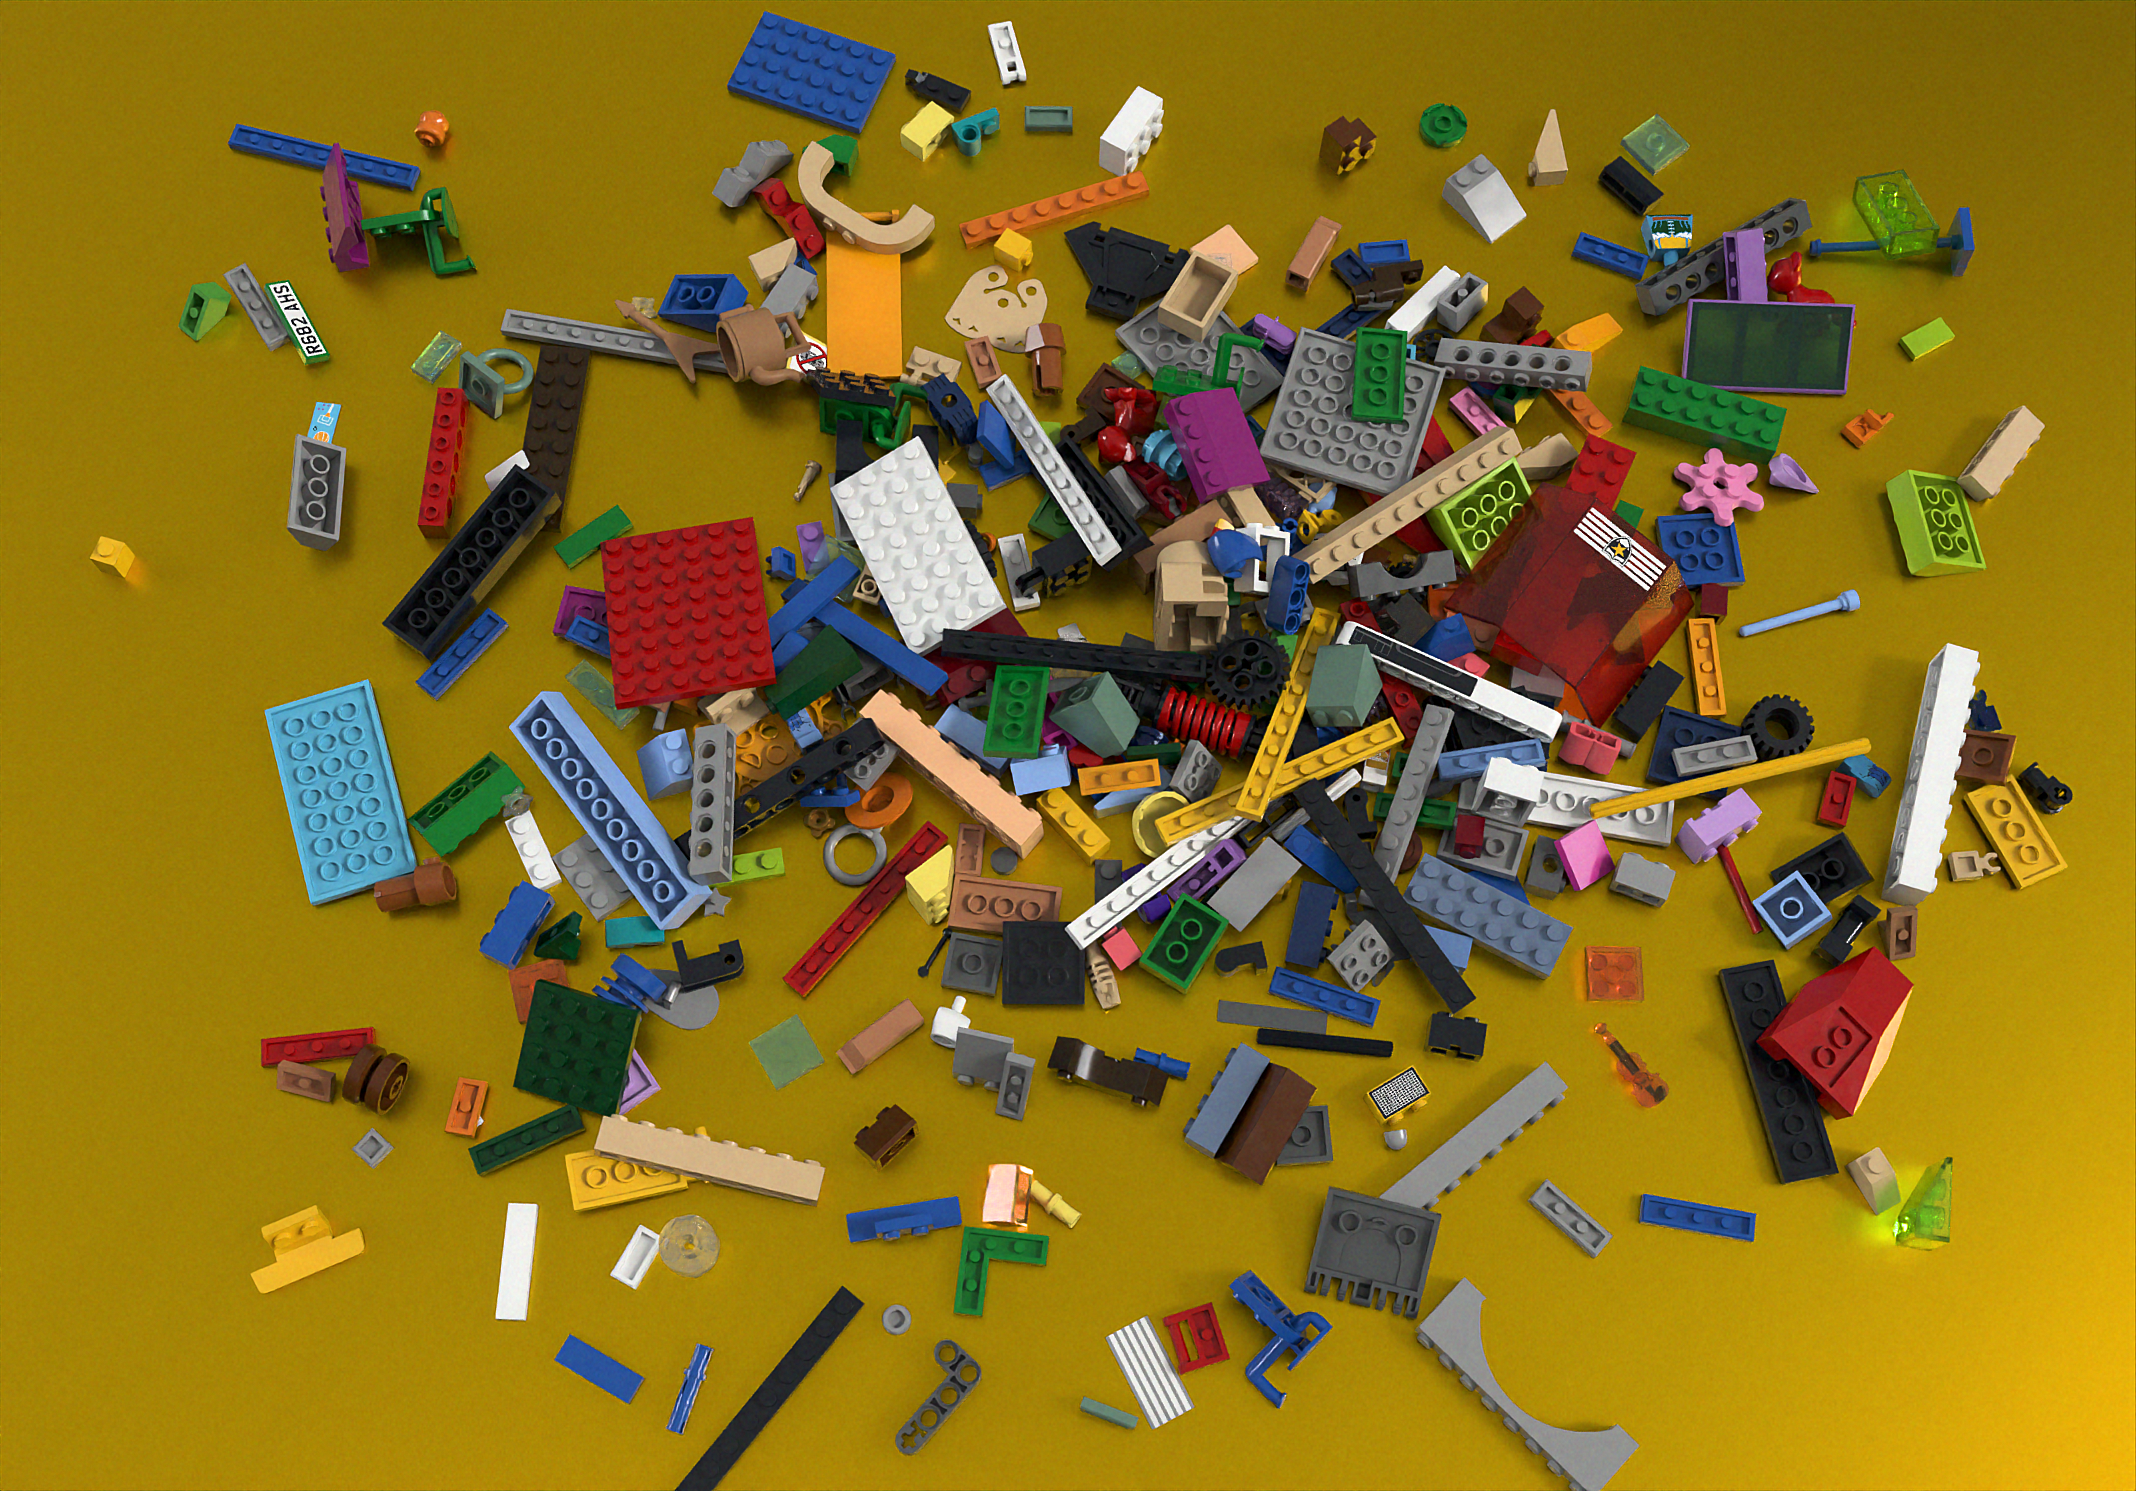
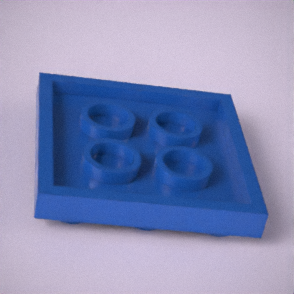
M1714 513L1656 517L1655 526L1661 560L1666 566L1663 571H1669L1673 590L1700 588L1702 584L1717 583L1720 586H1741L1744 584L1745 577L1734 519L1730 526L1723 527L1714 521Z

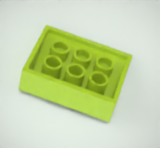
M1515 456L1425 512L1434 533L1449 550H1453V555L1470 576L1477 574L1546 523Z
M1906 470L1885 483L1911 575L1933 577L1977 572L1987 569L1964 489L1956 482L1959 477Z

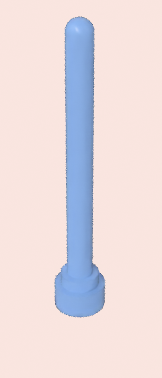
M1851 589L1842 592L1835 600L1742 626L1739 629V633L1741 636H1748L1838 609L1846 610L1847 612L1860 608V599L1857 592Z

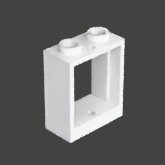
M1247 523V528H1237L1236 531L1256 540L1259 547L1260 537L1267 538L1266 581H1259V560L1251 558L1246 560L1244 567L1238 570L1243 574L1241 578L1234 579V591L1270 596L1276 562L1282 555L1289 556L1290 533L1280 531L1278 526H1264L1263 528L1261 523Z

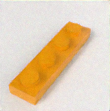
M1714 618L1688 619L1686 621L1697 714L1711 719L1725 718L1727 711Z

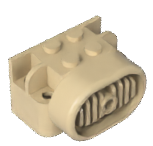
M1195 540L1175 542L1165 547L1159 553L1154 577L1155 602L1153 609L1154 649L1160 651H1195L1199 655H1206L1207 659H1212L1210 651H1218L1216 643H1220L1221 636L1226 635V620H1229L1227 583H1224L1223 576L1213 565L1207 543Z

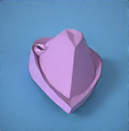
M1781 453L1769 462L1771 470L1770 484L1783 488L1805 490L1816 494L1819 492L1802 468L1790 456Z

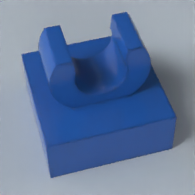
M781 546L772 548L771 556L766 558V562L772 565V569L767 570L766 574L773 578L780 576L787 581L796 578L795 554Z

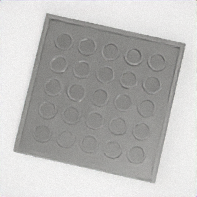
M1301 327L1259 449L1263 461L1386 497L1412 479L1446 369L1406 358L1402 425L1351 420L1356 343Z

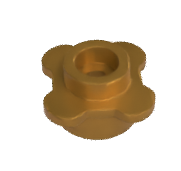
M817 807L803 817L804 824L809 825L811 833L815 837L821 836L823 831L832 829L835 826V820L829 817L826 807Z

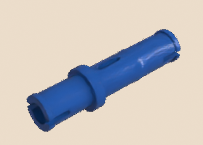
M696 1343L689 1367L684 1369L683 1374L686 1375L665 1429L684 1434V1429L701 1382L706 1380L707 1375H705V1371L714 1349Z

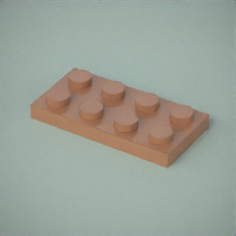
M955 874L948 928L1003 935V921L1058 922L1062 887Z

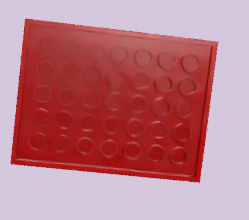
M753 517L600 542L614 698L617 710L777 684Z

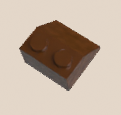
M896 1104L891 1108L885 1107L876 1116L877 1121L870 1128L865 1126L855 1136L857 1139L854 1142L855 1148L878 1172L919 1134L917 1122Z

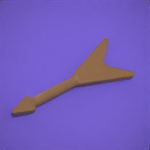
M615 300L617 308L625 319L630 317L665 342L666 347L692 384L696 382L693 365L694 357L720 353L719 345L676 333H669L638 312L634 304Z

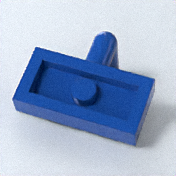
M841 773L836 776L837 787L832 788V790H825V786H821L800 799L801 807H848L860 800L859 790L848 789L846 774Z

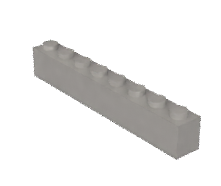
M1544 1062L1378 1198L1421 1209L1424 1207L1425 1210H1429L1440 1201L1437 1195L1444 1190L1450 1193L1461 1184L1458 1178L1465 1172L1468 1176H1471L1482 1166L1479 1163L1481 1159L1486 1155L1491 1159L1503 1149L1500 1146L1503 1141L1508 1138L1512 1142L1524 1131L1520 1127L1528 1121L1533 1125L1545 1114L1541 1111L1547 1105L1553 1108L1565 1098L1562 1093L1568 1086L1550 1065Z

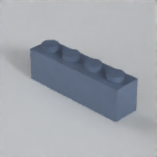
M1242 1042L1238 1049L1232 1047L1225 1059L1228 1066L1224 1072L1218 1071L1211 1083L1215 1088L1210 1096L1204 1094L1197 1106V1109L1201 1110L1196 1120L1191 1117L1183 1130L1187 1134L1184 1142L1213 1159L1270 1059Z

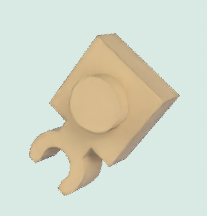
M1978 850L1950 853L1948 860L1953 881L1980 879L1983 877V872L1987 875L1996 874L2001 870L2000 867L1990 866L1988 860H1994L1998 857L1997 853H1987L1982 858H1979Z

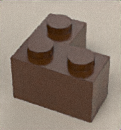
M1342 116L1324 128L1319 157L1336 175H1339L1343 171L1351 170L1362 158L1367 159L1373 154L1377 136L1359 118L1349 123Z
M1523 286L1505 300L1501 313L1483 326L1479 339L1482 342L1519 345L1524 339L1527 340L1536 334V327L1542 319L1541 314L1544 305Z

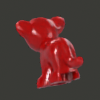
M1795 251L1790 257L1779 259L1772 265L1767 276V285L1769 289L1777 294L1787 295V302L1835 304L1834 298L1827 291L1808 289L1801 284L1802 254ZM1788 312L1784 320L1777 323L1775 327L1776 332L1781 335L1790 334L1792 312ZM1803 313L1802 326H1804V335L1806 337L1823 336V329H1829L1830 322L1840 327L1841 316L1839 314ZM1805 315H1812L1813 318L1804 326ZM1854 320L1853 328L1857 325L1856 320Z
M1127 387L1104 389L1107 399L1114 403L1115 425L1106 427L1098 434V461L1101 464L1106 462L1111 464H1118L1123 461L1132 462L1137 458V451L1131 442L1130 436H1145L1152 433L1157 426L1159 413L1165 408L1169 400L1157 401V393L1152 389L1137 390V388Z

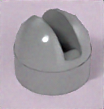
M1406 1129L1384 1132L1385 1141L1391 1149L1399 1150L1406 1145Z

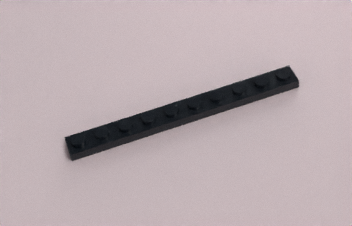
M943 628L941 656L1100 673L1108 671L1110 674L1204 683L1206 678V655Z
M1314 777L1294 791L1293 795L1452 1014H1456L1476 999L1473 992L1318 780Z
M842 1286L674 1491H714L865 1304Z

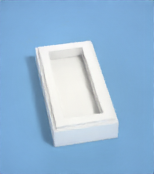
M640 1224L610 1275L636 1290L666 1239Z

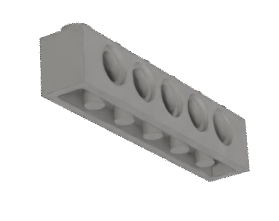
M1441 338L1434 361L1435 366L1446 369L1445 379L1512 384L1522 387H1542L1544 389H1562L1572 392H1586L1592 372L1591 352L1449 338Z
M726 723L696 728L695 739L693 740L695 755L694 763L692 764L694 780L693 787L691 788L693 804L692 812H690L692 828L691 836L689 837V848L691 852L687 868L690 877L701 886L732 881L736 733Z

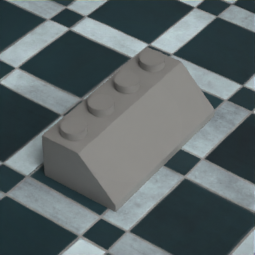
M297 434L294 445L287 530L301 545L327 551L339 541L346 448Z

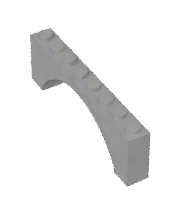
M1464 1277L1415 1329L1419 1334L1417 1339L1427 1349L1432 1347L1440 1355L1438 1359L1449 1370L1454 1368L1462 1376L1460 1381L1470 1391L1475 1389L1483 1397L1481 1401L1492 1412L1497 1410L1505 1418L1503 1423L1513 1433L1519 1432L1527 1440L1525 1444L1536 1455L1541 1453L1549 1461L1547 1466L1559 1477L1563 1475L1570 1481L1569 1487L1572 1491H1600L1640 1445L1618 1424L1611 1426L1608 1430L1599 1432L1568 1431L1540 1422L1516 1406L1494 1379L1483 1351L1480 1313L1481 1303L1486 1297Z

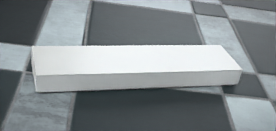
M508 1203L495 1318L497 1320L526 1321L539 1208L537 1204Z

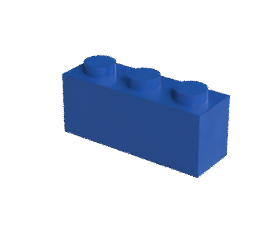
M523 880L519 887L516 886L511 891L509 903L505 909H501L496 915L495 925L490 933L487 932L480 942L481 948L479 949L485 958L512 972L555 904L550 894Z

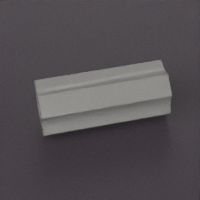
M1116 466L1108 471L1104 476L1106 482L1132 516L1138 519L1150 509V504L1123 467Z

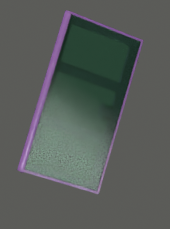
M1688 299L1681 378L1725 391L1845 395L1848 382L1855 304Z

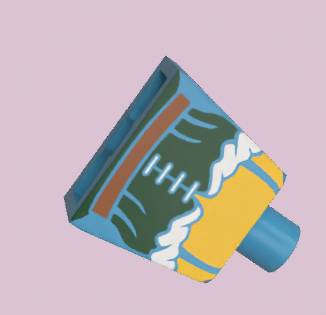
M1692 214L1646 215L1641 226V233L1650 260L1664 261L1666 268L1688 255L1691 248Z

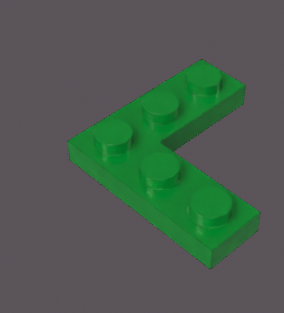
M965 1226L953 1313L982 1317L989 1260L1046 1266L1049 1236Z

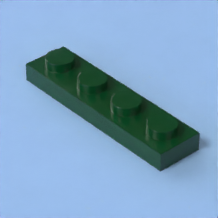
M569 1104L473 1146L468 1150L478 1175L482 1176L586 1129L577 1107Z

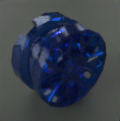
M1138 725L1134 738H1131L1127 747L1168 744L1169 739L1154 728Z

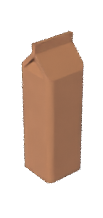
M1322 216L1315 221L1287 269L1285 281L1288 284L1304 291L1308 290L1335 243L1342 225Z
M906 998L850 1039L836 1053L853 1075L924 1024V1019L911 1001Z

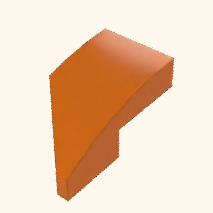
M1867 409L1863 415H1858L1845 425L1841 433L1856 447L1860 448L1888 424L1895 415L1888 412L1886 415L1875 414L1874 410Z

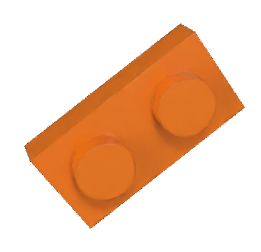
M459 1077L444 1130L447 1134L469 1138L475 1137L488 1088L486 1081Z

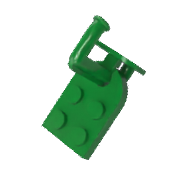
M446 187L427 191L423 196L419 211L361 220L362 230L371 236H376L377 239L391 238L392 233L401 232V235H411L416 233V229L423 228L430 267L437 275L476 268L470 255H467V258L463 260L445 262L439 227H446L449 236L454 239L459 238L454 208ZM441 199L442 211L434 210L433 200Z
M1223 333L1218 341L1213 376L1203 375L1201 371L1189 369L1186 372L1180 371L1172 365H1163V367H1158L1152 390L1185 396L1196 392L1233 387L1239 401L1245 367H1241L1238 381L1227 379L1233 345L1248 347L1259 353L1265 340L1247 335Z
M896 382L889 386L896 396L895 407L819 396L820 431L836 434L837 419L863 421L862 441L876 443L881 448L894 451L906 443L910 430V401H905L899 417L895 416L903 395L922 399L925 403H927V396L929 395L918 386ZM893 432H896V433H895V438H894V439H891L890 437H891L892 433H893Z

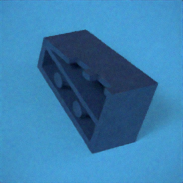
M1301 880L1300 894L1296 903L1294 920L1284 960L1318 968V964L1324 963L1327 948L1322 946L1324 937H1330L1333 921L1329 920L1331 910H1336L1339 894H1335L1336 888Z

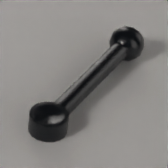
M950 928L943 930V936L926 964L918 969V975L921 978H926L929 975V967L946 940L951 938L953 931Z

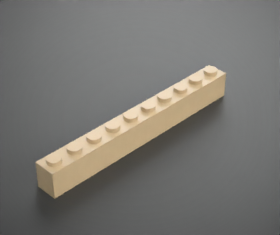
M1496 426L1291 557L1309 564L1310 575L1308 582L1311 584L1316 583L1523 451L1513 428Z

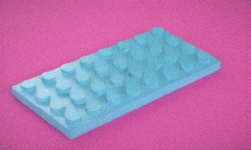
M367 679L264 710L310 903L313 906L374 888L375 883L378 881L414 873L415 866L418 865L370 681Z

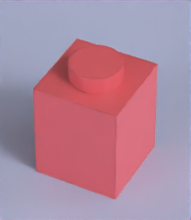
M1114 926L1103 934L1105 939L1101 941V944L1120 971L1143 955L1124 926L1119 929Z

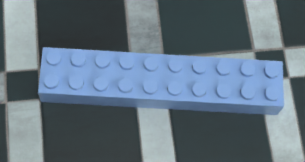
M541 691L509 728L660 930L679 928L713 892L707 885L701 886L690 877L687 868L688 859L561 692Z

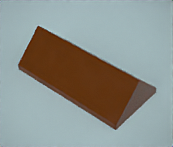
M1269 1062L1215 1154L1214 1160L1262 1186L1315 1095L1317 1088L1289 1068Z

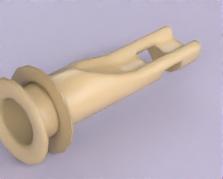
M808 460V464L805 465L807 471L798 487L799 493L795 492L793 496L798 502L806 487L813 481L815 475L821 473L819 469L823 467L816 461Z

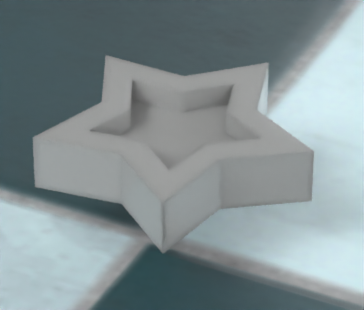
M715 887L712 891L713 893L703 902L705 905V917L713 914L725 917L724 907L731 901L730 897L721 896Z

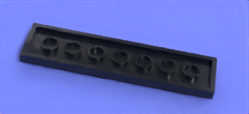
M1774 959L1721 969L1719 976L1782 1185L1838 1174V1167L1812 1083L1787 1058L1775 1061L1756 1042L1787 1005Z

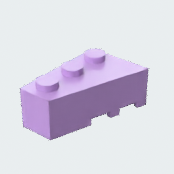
M1740 788L1721 799L1712 809L1706 808L1701 812L1702 816L1696 820L1690 818L1685 821L1674 841L1694 864L1702 859L1706 862L1718 853L1716 849L1721 844L1728 847L1738 839L1737 834L1744 830L1748 833L1759 824L1757 819L1762 811L1745 791Z

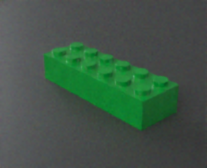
M1640 366L1633 380L1622 422L1711 449L1717 448L1721 452L1768 465L1777 450L1787 409Z

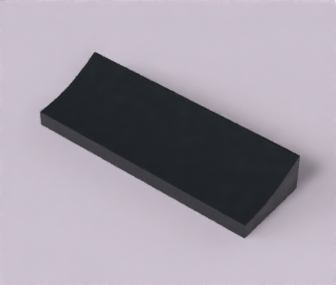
M1067 435L1054 446L1122 549L1102 565L1107 572H1110L1136 553L1155 545L1074 440ZM1035 465L1030 467V470L1071 523Z

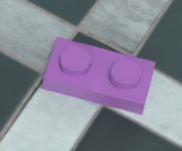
M821 521L796 526L806 576L821 573L830 565Z

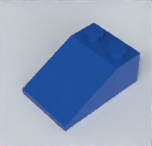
M734 274L675 275L657 314L661 318L705 331L716 332L717 322L720 321L719 314L743 307L749 292Z

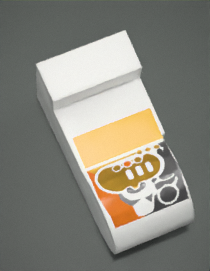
M1391 749L1364 761L1359 788L1375 794L1378 792L1383 793L1387 781Z

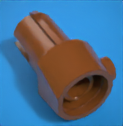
M1039 323L1028 327L1026 330L1025 357L1032 361L1034 387L1032 391L1035 396H1055V389H1057L1059 394L1063 392L1061 356L1067 352L1062 328L1058 324Z
M440 857L428 858L423 860L424 865L415 866L414 873L376 882L374 897L379 909L382 912H389L419 904L434 906L455 900L457 892L456 881L449 864L440 862Z

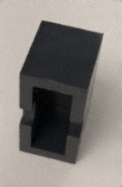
M1440 1011L1437 1014L1433 1013L1428 1020L1424 1052L1445 1056L1447 1051L1457 1053L1456 1058L1478 1062L1483 1056L1487 1024L1480 1023V1020L1474 1017L1459 1019L1454 1018L1453 1014Z

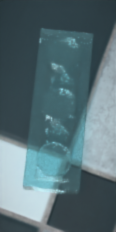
M585 659L565 676L572 686L620 730L640 713L637 707L617 710L613 685Z

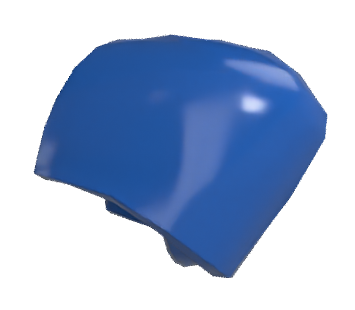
M1231 529L1219 530L1207 542L1213 565L1222 576L1233 579L1241 578L1243 573L1238 570L1244 567L1246 560L1254 558L1261 562L1263 561L1262 550L1257 541L1239 531Z

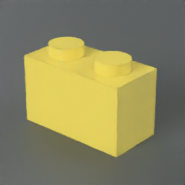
M931 101L926 107H922L918 111L916 117L910 123L907 122L902 127L900 132L901 146L924 161L952 133L951 124L954 123V116Z

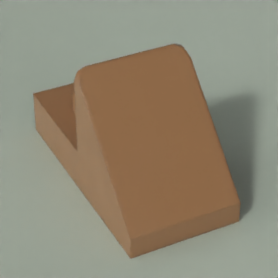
M1913 904L1888 908L1886 920L1878 921L1877 926L1889 961L1914 957L1916 954L1918 909Z

